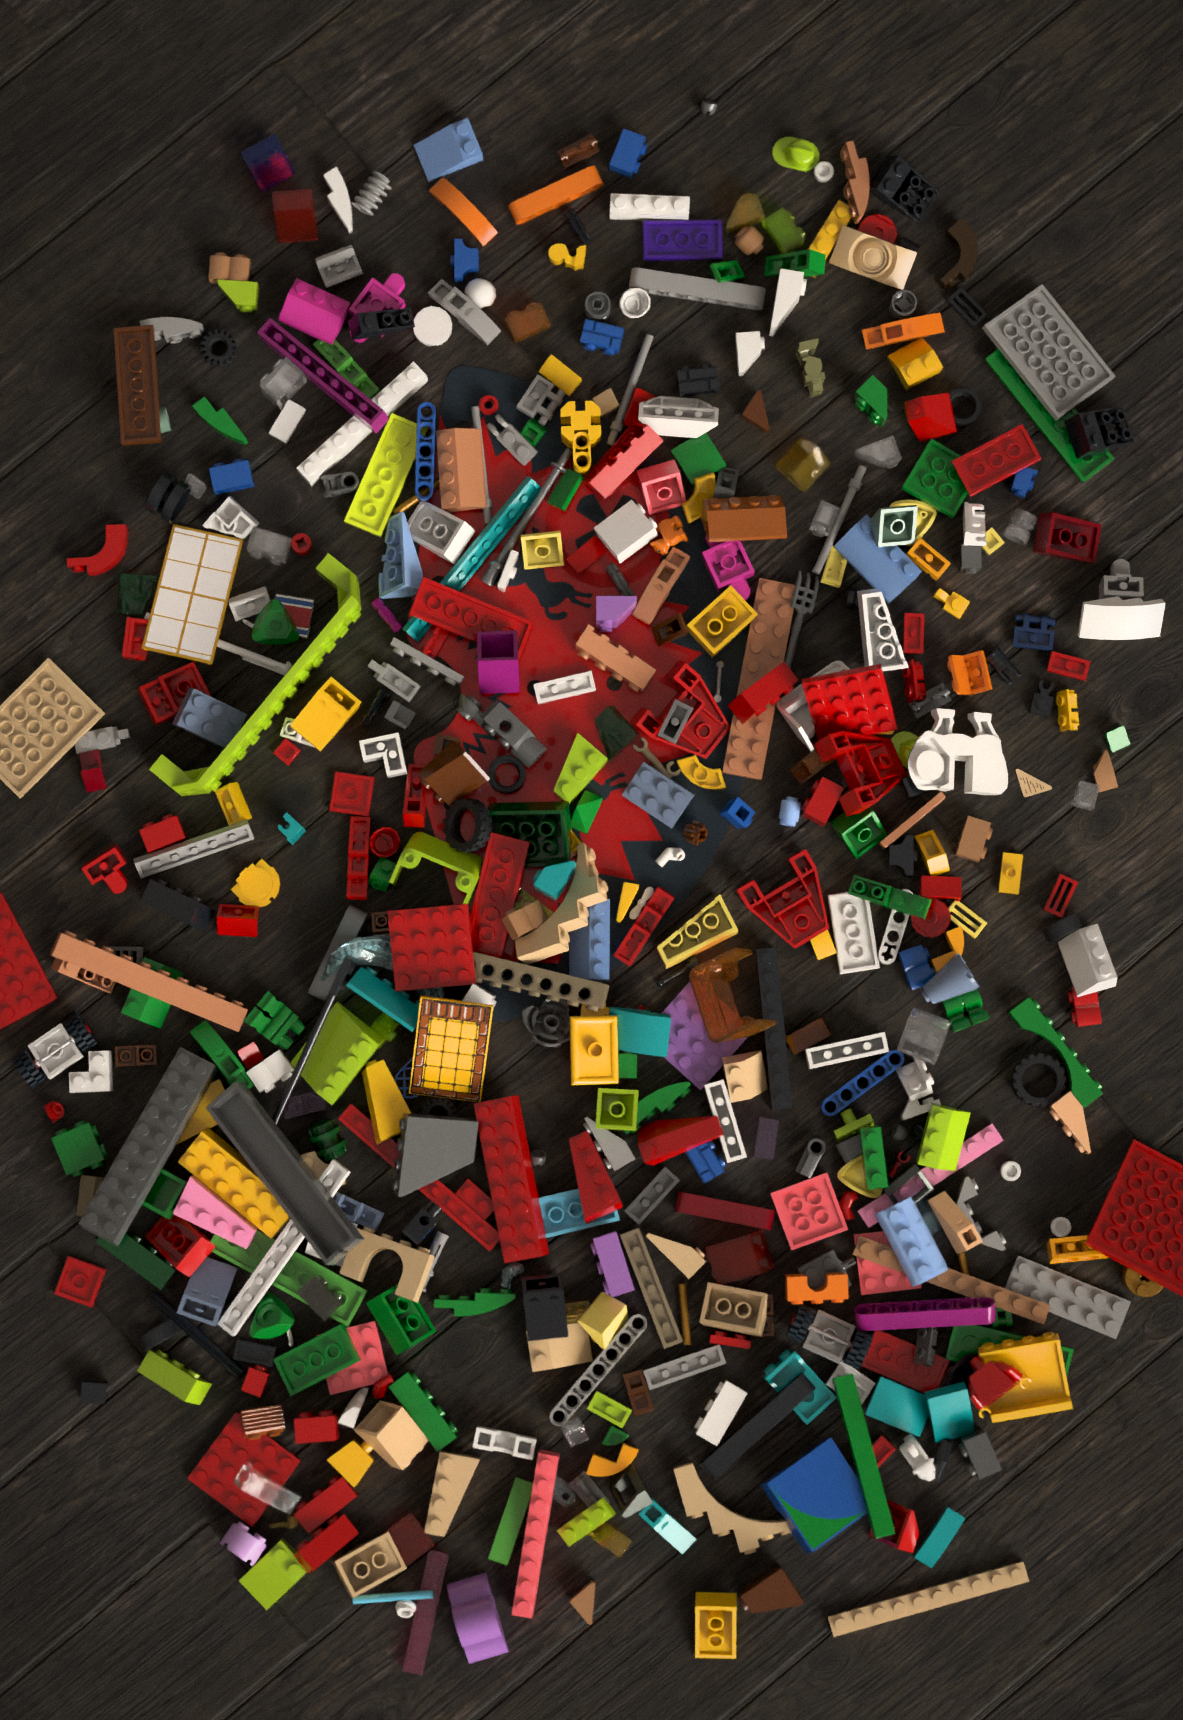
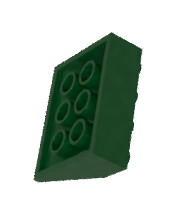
M569 801L491 803L487 808L490 812L489 817L492 818V823H490L492 832L530 842L525 867H547L571 861Z

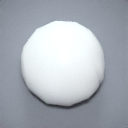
M477 278L468 283L464 294L482 309L493 304L496 298V289L491 282Z
M630 288L620 298V309L629 318H639L649 310L650 297L641 288Z

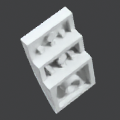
M1119 596L1083 602L1078 637L1102 640L1158 637L1161 632L1165 602L1163 599L1145 602L1141 598L1122 600Z

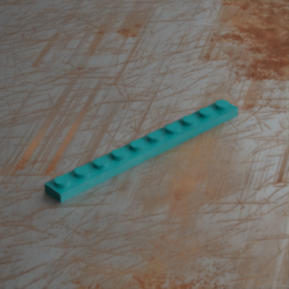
M527 476L440 584L460 592L533 502L541 487L532 478ZM412 616L402 630L413 640L419 642L432 624Z

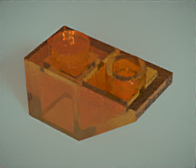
M814 749L789 770L798 783L802 785L836 759L822 762L817 750Z

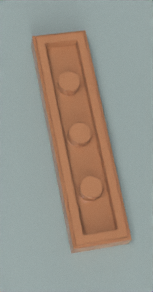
M942 792L937 794L882 840L879 846L882 849H886L940 804L946 796Z

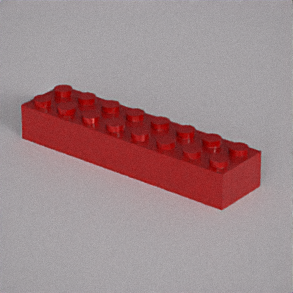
M519 1095L475 1103V1115L478 1121V1130L504 1263L548 1255L550 1253Z

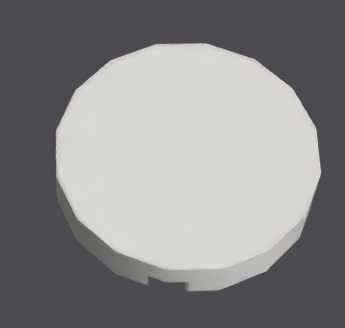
M430 306L423 308L414 318V334L426 346L442 345L452 333L451 318L445 310L439 307Z

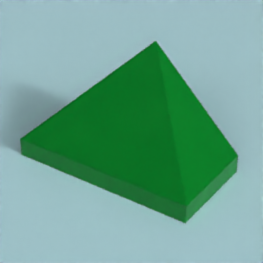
M737 260L712 263L709 267V274L718 283L745 278Z
M585 790L571 819V828L587 834L603 798Z

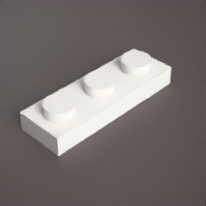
M592 671L533 684L538 704L596 691Z

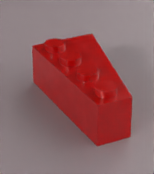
M588 1131L570 1138V1148L585 1223L588 1224L623 1206Z

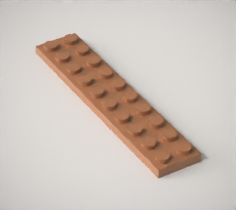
M762 578L758 579L753 609L758 615L750 622L736 697L784 662L794 608L790 607L795 585ZM768 704L765 707L767 709L758 717L754 715L744 724L733 713L722 773L762 780L776 704L773 706Z

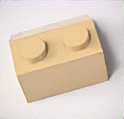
M761 1050L722 1057L731 1103L751 1099L768 1090Z

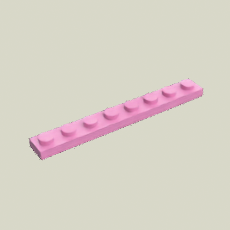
M993 1123L963 1142L956 1171L1003 1141ZM927 1166L920 1170L932 1187L956 1172ZM916 1174L897 1189L893 1195L900 1202L910 1196L913 1197L926 1185ZM884 1193L857 1212L867 1227L870 1228L878 1222L875 1214L894 1204Z

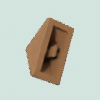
M593 1580L569 1599V1602L587 1624L591 1625L595 1594V1581Z

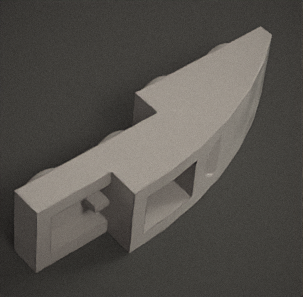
M443 279L428 292L432 299L454 315L461 325L486 345H489L501 332L497 325L474 302L456 287H451Z
M158 317L140 321L141 326L154 325L155 341L164 336L167 343L171 342L172 344L181 342L182 338L189 336L190 338L199 337L201 333L205 332L202 323L184 318Z

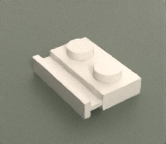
M842 1360L825 1385L835 1391L832 1379L853 1373L862 1405L876 1383L855 1368L843 1363Z

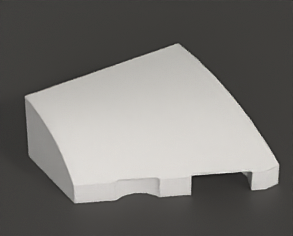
M229 496L202 526L244 539L257 527L259 522Z
M364 1386L354 1395L338 1423L351 1428L355 1427L369 1389L368 1387Z

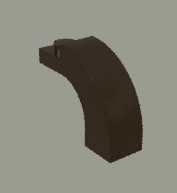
M963 218L959 219L949 228L945 235L957 248L959 260L940 279L938 285L943 290L947 286L949 288L954 286L958 282L957 277L964 282L971 274L977 260V239L972 228Z

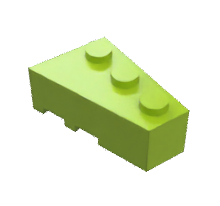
M579 733L576 735L553 790V793L562 801H569V805L608 762V758Z
M159 1349L157 1352L149 1350L137 1371L184 1402L200 1405L212 1383L201 1378L195 1371L184 1368V1364L175 1359L173 1361L167 1358V1353Z

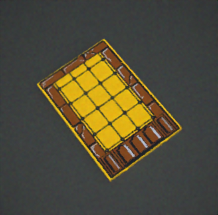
M421 996L409 1087L410 1094L481 1102L493 1005Z

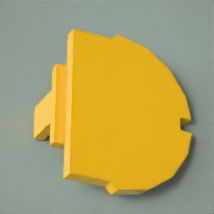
M261 859L256 865L252 863L248 868L246 867L236 879L238 883L231 889L243 904L264 907L271 903L269 900L271 897L275 899L278 895L280 879L274 867H270Z

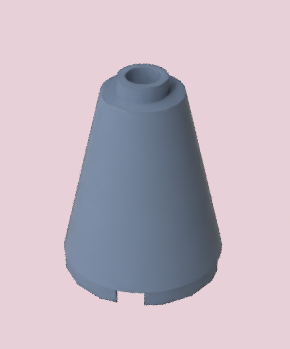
M958 953L923 986L924 991L922 995L927 1002L931 1001L935 1004L976 990L980 986L972 971Z

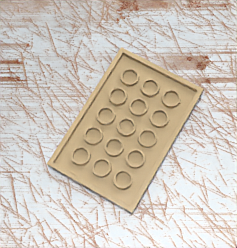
M47 658L0 705V779L20 799L105 715L50 658Z

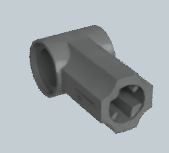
M811 1138L807 1142L803 1155L795 1171L809 1178L812 1177L822 1154L825 1152V1144L820 1138ZM817 1141L821 1143V1150L815 1153L811 1151L810 1146L813 1142Z

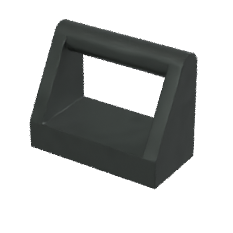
M916 1164L912 1165L891 1182L887 1188L883 1189L893 1204L898 1203L893 1193L916 1174L926 1186L912 1197L915 1204L919 1203L934 1190Z
M633 1465L625 1468L610 1487V1492L624 1518L653 1503ZM634 1485L637 1492L626 1505L620 1491Z

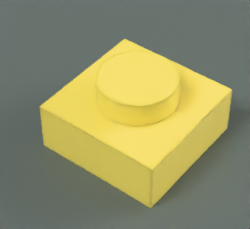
M990 528L986 532V546H981V548L989 556L1005 542L993 528Z

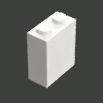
M630 500L594 527L598 538L619 563H622L658 536L655 529L657 525L651 517L648 519L644 515L646 513L644 508L639 503L636 505L633 500Z

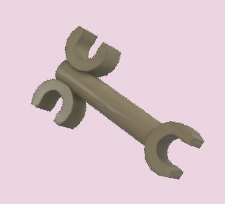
M641 738V741L644 743L643 748H638L635 744L633 745V749L636 752H642L656 769L671 778L680 774V769L676 772L670 770V767L674 764L673 761L669 762L666 768L649 750L645 738Z

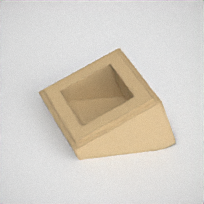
M611 388L593 398L594 403L600 407L601 416L619 408Z

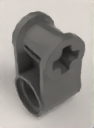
M353 472L327 474L320 477L325 490L323 496L326 498L356 492L360 485L359 478ZM348 478L355 479L353 486L345 485Z
M859 1134L835 1145L845 1163L862 1154Z

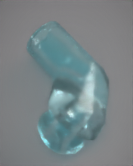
M512 1262L503 1269L500 1287L510 1288L511 1278L517 1274H522L524 1271L521 1263Z

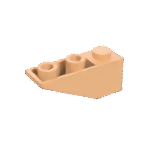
M1067 1091L1053 1104L1049 1105L1051 1109L1049 1113L1056 1121H1061L1064 1125L1062 1130L1065 1134L1075 1139L1076 1143L1074 1145L1081 1153L1090 1154L1091 1149L1083 1107L1071 1091Z
M945 1191L928 1200L957 1254L968 1251L983 1242L973 1223Z

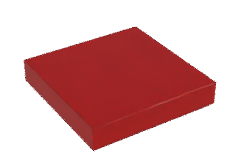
M335 771L329 811L369 817L375 777Z
M68 1255L54 1294L92 1308L107 1269Z

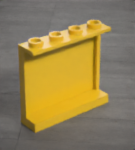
M1047 1332L1040 1337L1025 1336L1022 1340L1014 1341L1013 1339H1008L1000 1344L986 1343L982 1347H978L979 1357L982 1358L985 1364L991 1360L1003 1361L1014 1366L1022 1374L1028 1375L1032 1381L1031 1383L1028 1380L1022 1382L1026 1389L1021 1388L1018 1383L1017 1386L989 1405L992 1423L1073 1409L1058 1333Z

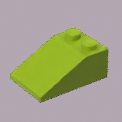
M284 1538L239 1580L266 1610L306 1573L293 1556L296 1553L295 1549Z

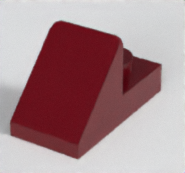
M100 750L79 753L82 767L81 775L87 793L107 789Z

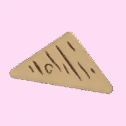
M1016 769L1024 797L1052 789V786L1020 769Z

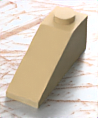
M651 1233L645 1235L689 1279L706 1262L703 1259L706 1255L698 1247L694 1250L690 1246Z

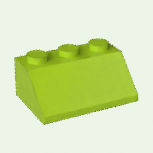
M931 1102L916 1159L917 1164L935 1169L956 1171L971 1112Z

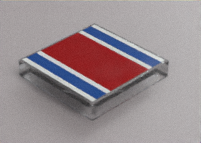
M275 593L274 599H278L289 612L298 630L299 638L309 639L315 600Z

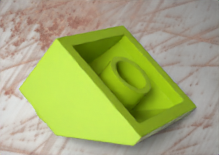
M598 1088L596 1129L636 1131L639 1090Z

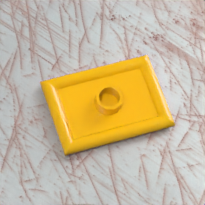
M617 1015L570 1016L571 1085L619 1084Z

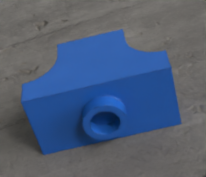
M454 239V255H451V267H454L455 283H463L464 277L467 274L479 273L478 248L466 247L462 239Z

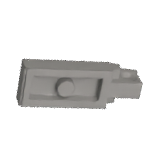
M371 660L368 665L370 669L376 672L373 677L409 703L421 687L389 663L383 662L380 665Z
M117 726L88 731L75 744L76 754L117 747L116 745L121 744V739L130 738L129 730H118Z

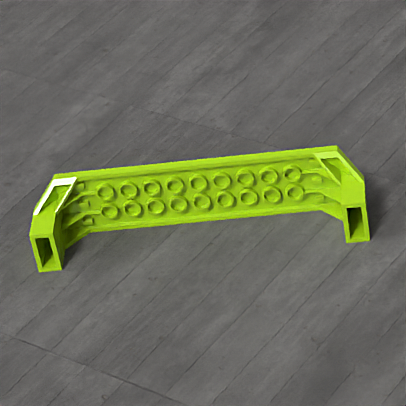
M329 553L319 563L316 570L319 576L337 589L338 612L210 767L183 772L161 754L149 769L179 795L209 794L212 790L215 792L222 784L220 780L225 775L229 776L234 770V763L237 760L241 761L245 757L248 746L250 744L253 746L259 740L260 736L258 734L263 729L267 730L273 722L271 720L275 714L279 715L283 711L286 700L288 698L292 699L298 692L296 688L301 683H306L310 678V671L313 668L317 669L321 665L324 654L326 652L330 653L336 646L334 642L338 637H344L349 630L347 628L351 622L355 623L361 616L360 589L357 576Z

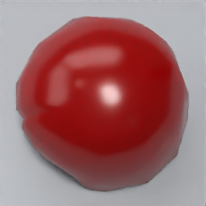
M381 827L372 833L369 847L376 856L388 858L397 852L401 840L397 831L391 827Z

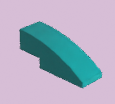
M946 1506L937 1522L934 1523L914 1558L932 1568L957 1533L965 1517Z

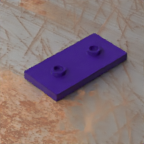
M643 220V261L722 260V220Z

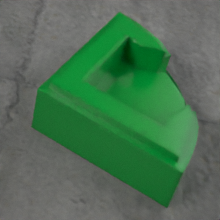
M611 1425L602 1444L608 1446L618 1445L624 1442L629 1434Z

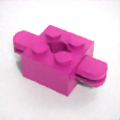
M393 273L386 279L383 285L372 277L349 308L350 315L355 316L357 313L405 308V301L399 297L405 288L403 277ZM356 339L354 341L362 343L366 339Z
M706 535V541L710 549L703 551L701 557L717 592L732 586L744 600H747L750 595V588L746 579L754 576L755 571L741 541L709 542Z

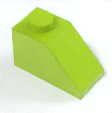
M218 279L217 284L237 309H240L242 312L257 310L259 293L257 282Z

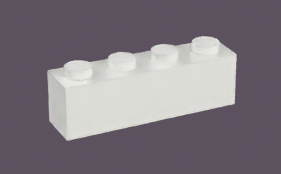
M611 193L610 219L689 220L690 197Z
M885 1032L809 1048L804 1051L808 1069L886 1053L889 1052Z
M724 1079L704 1085L712 1116L718 1117L724 1133L719 1139L726 1163L746 1158V1152Z

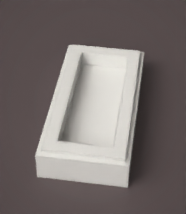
M288 399L269 434L287 444L306 409Z

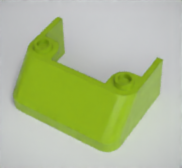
M416 832L411 836L402 851L389 883L395 886L403 867L415 868L420 863L421 858L424 857L459 872L456 878V886L460 891L467 893L463 904L468 903L469 907L478 886L484 860L471 852L456 851V848H451L449 843L431 835Z

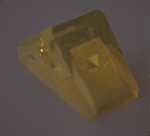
M604 1522L588 1533L603 1548L606 1547L620 1558L632 1542L631 1539L607 1522Z

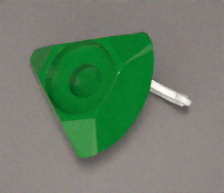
M278 599L271 600L262 609L254 624L243 619L244 624L253 628L252 638L255 642L281 645L296 642L299 638V633L292 617Z
M266 1292L257 1307L249 1335L253 1338L269 1339L287 1332L289 1346L293 1347V1337L290 1329L294 1323L293 1313L282 1300L274 1294Z

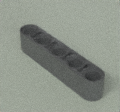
M349 905L310 986L308 994L326 1001L342 964L341 962L322 977L328 960L341 948L356 942L368 916L367 912Z

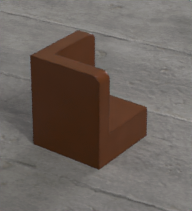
M437 734L433 754L437 756L452 740L460 746L461 739Z

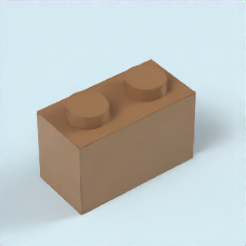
M967 816L955 856L974 862H979L980 858L984 859L987 847H984L986 839L990 840L993 828H990L991 822Z

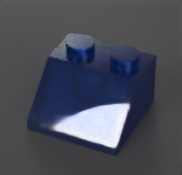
M275 134L240 152L243 161L261 192L296 174Z

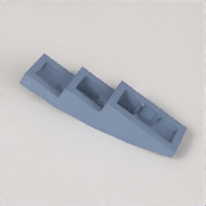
M338 1191L335 1193L333 1199L351 1221L377 1231L385 1213Z

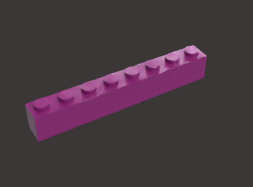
M269 318L258 330V335L266 345L375 434L389 420L383 409L274 320Z

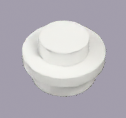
M411 1600L398 1601L396 1603L397 1614L400 1617L409 1618L416 1611V1605Z

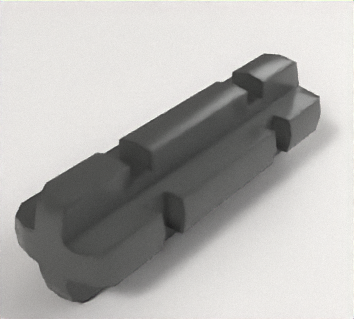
M612 563L607 566L606 570L612 576L611 579L617 589L622 592L621 595L633 596V592L628 588L621 572H618L617 565Z

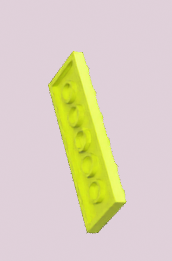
M391 413L344 519L345 523L378 537L382 536L415 461L416 423ZM428 428L420 430L422 436H426Z

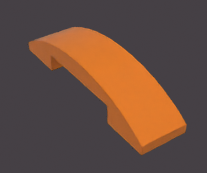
M444 177L429 190L442 205L444 204L483 247L498 233L480 211Z

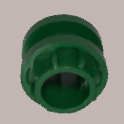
M331 1118L312 1125L308 1130L310 1134L307 1137L309 1143H316L317 1148L313 1151L324 1162L343 1155L347 1150L345 1146L348 1143L346 1137L339 1138L338 1132L342 1129L339 1123L336 1124L335 1120Z

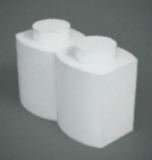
M278 1050L246 1073L260 1093L263 1091L268 1093L276 1087L275 1083L281 1079L284 1082L290 1078L294 1068L283 1052Z

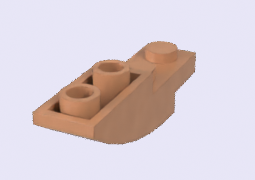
M848 141L845 142L840 151V157L845 163V174L848 179L843 189V194L849 203V215L853 217L854 224H856L863 217L867 207L870 178L866 157L858 159L854 142Z
M675 547L671 549L646 587L632 616L648 625L651 624L669 596L671 588L689 562L690 556Z

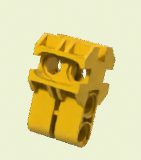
M568 401L560 409L561 425L571 424V426H561V441L569 449H573L574 471L587 476L591 471V448H594L601 441V425H591L600 423V407L593 401H585V411H575V401ZM580 442H583V443H585L586 445L583 446V447H580V446H578L577 444L580 443ZM585 462L587 465L579 466L578 463Z

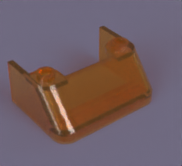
M733 948L694 967L690 971V983L708 1038L712 1042L722 1043L749 1037L776 1025L775 1020H755L751 1016L740 1018L729 982L736 979L739 974L737 961L753 954L752 950Z

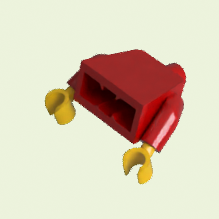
M979 1356L970 1361L976 1372L969 1377V1398L979 1410L981 1418H984L982 1411L987 1410L991 1414L989 1405L1017 1386L1018 1383L1021 1388L1026 1389L1022 1382L1024 1380L1032 1382L1028 1375L1022 1374L1014 1366L1003 1361L991 1360L985 1364Z

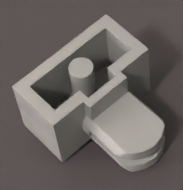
M1117 559L1110 567V576L1104 575L1099 584V599L1117 596L1122 600L1142 599L1144 596L1143 577H1131L1129 562L1124 559Z

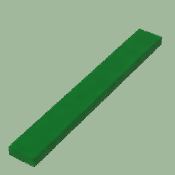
M853 1373L833 1378L836 1396L874 1539L895 1534Z

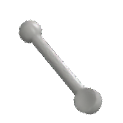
M718 661L716 664L718 668L716 695L714 696L716 702H720L722 699L720 695L721 674L724 667L722 661Z

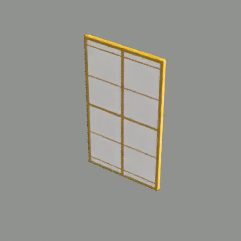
M173 524L142 649L207 663L208 665L213 664L243 539Z

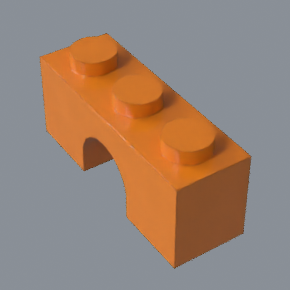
M846 1272L825 1273V1283L819 1289L808 1287L806 1274H785L786 1300L791 1301V1304L795 1305L803 1304V1301L811 1300L813 1304L823 1303V1300L841 1303L843 1299H849L848 1274Z

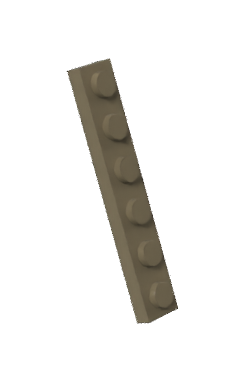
M639 1228L621 1234L622 1242L664 1349L683 1342Z

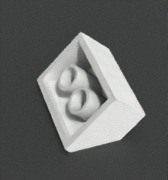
M1098 924L1078 929L1058 942L1077 997L1116 986L1117 975Z

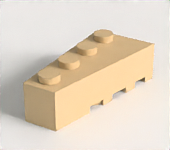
M445 1450L440 1451L424 1533L445 1536L481 1457Z

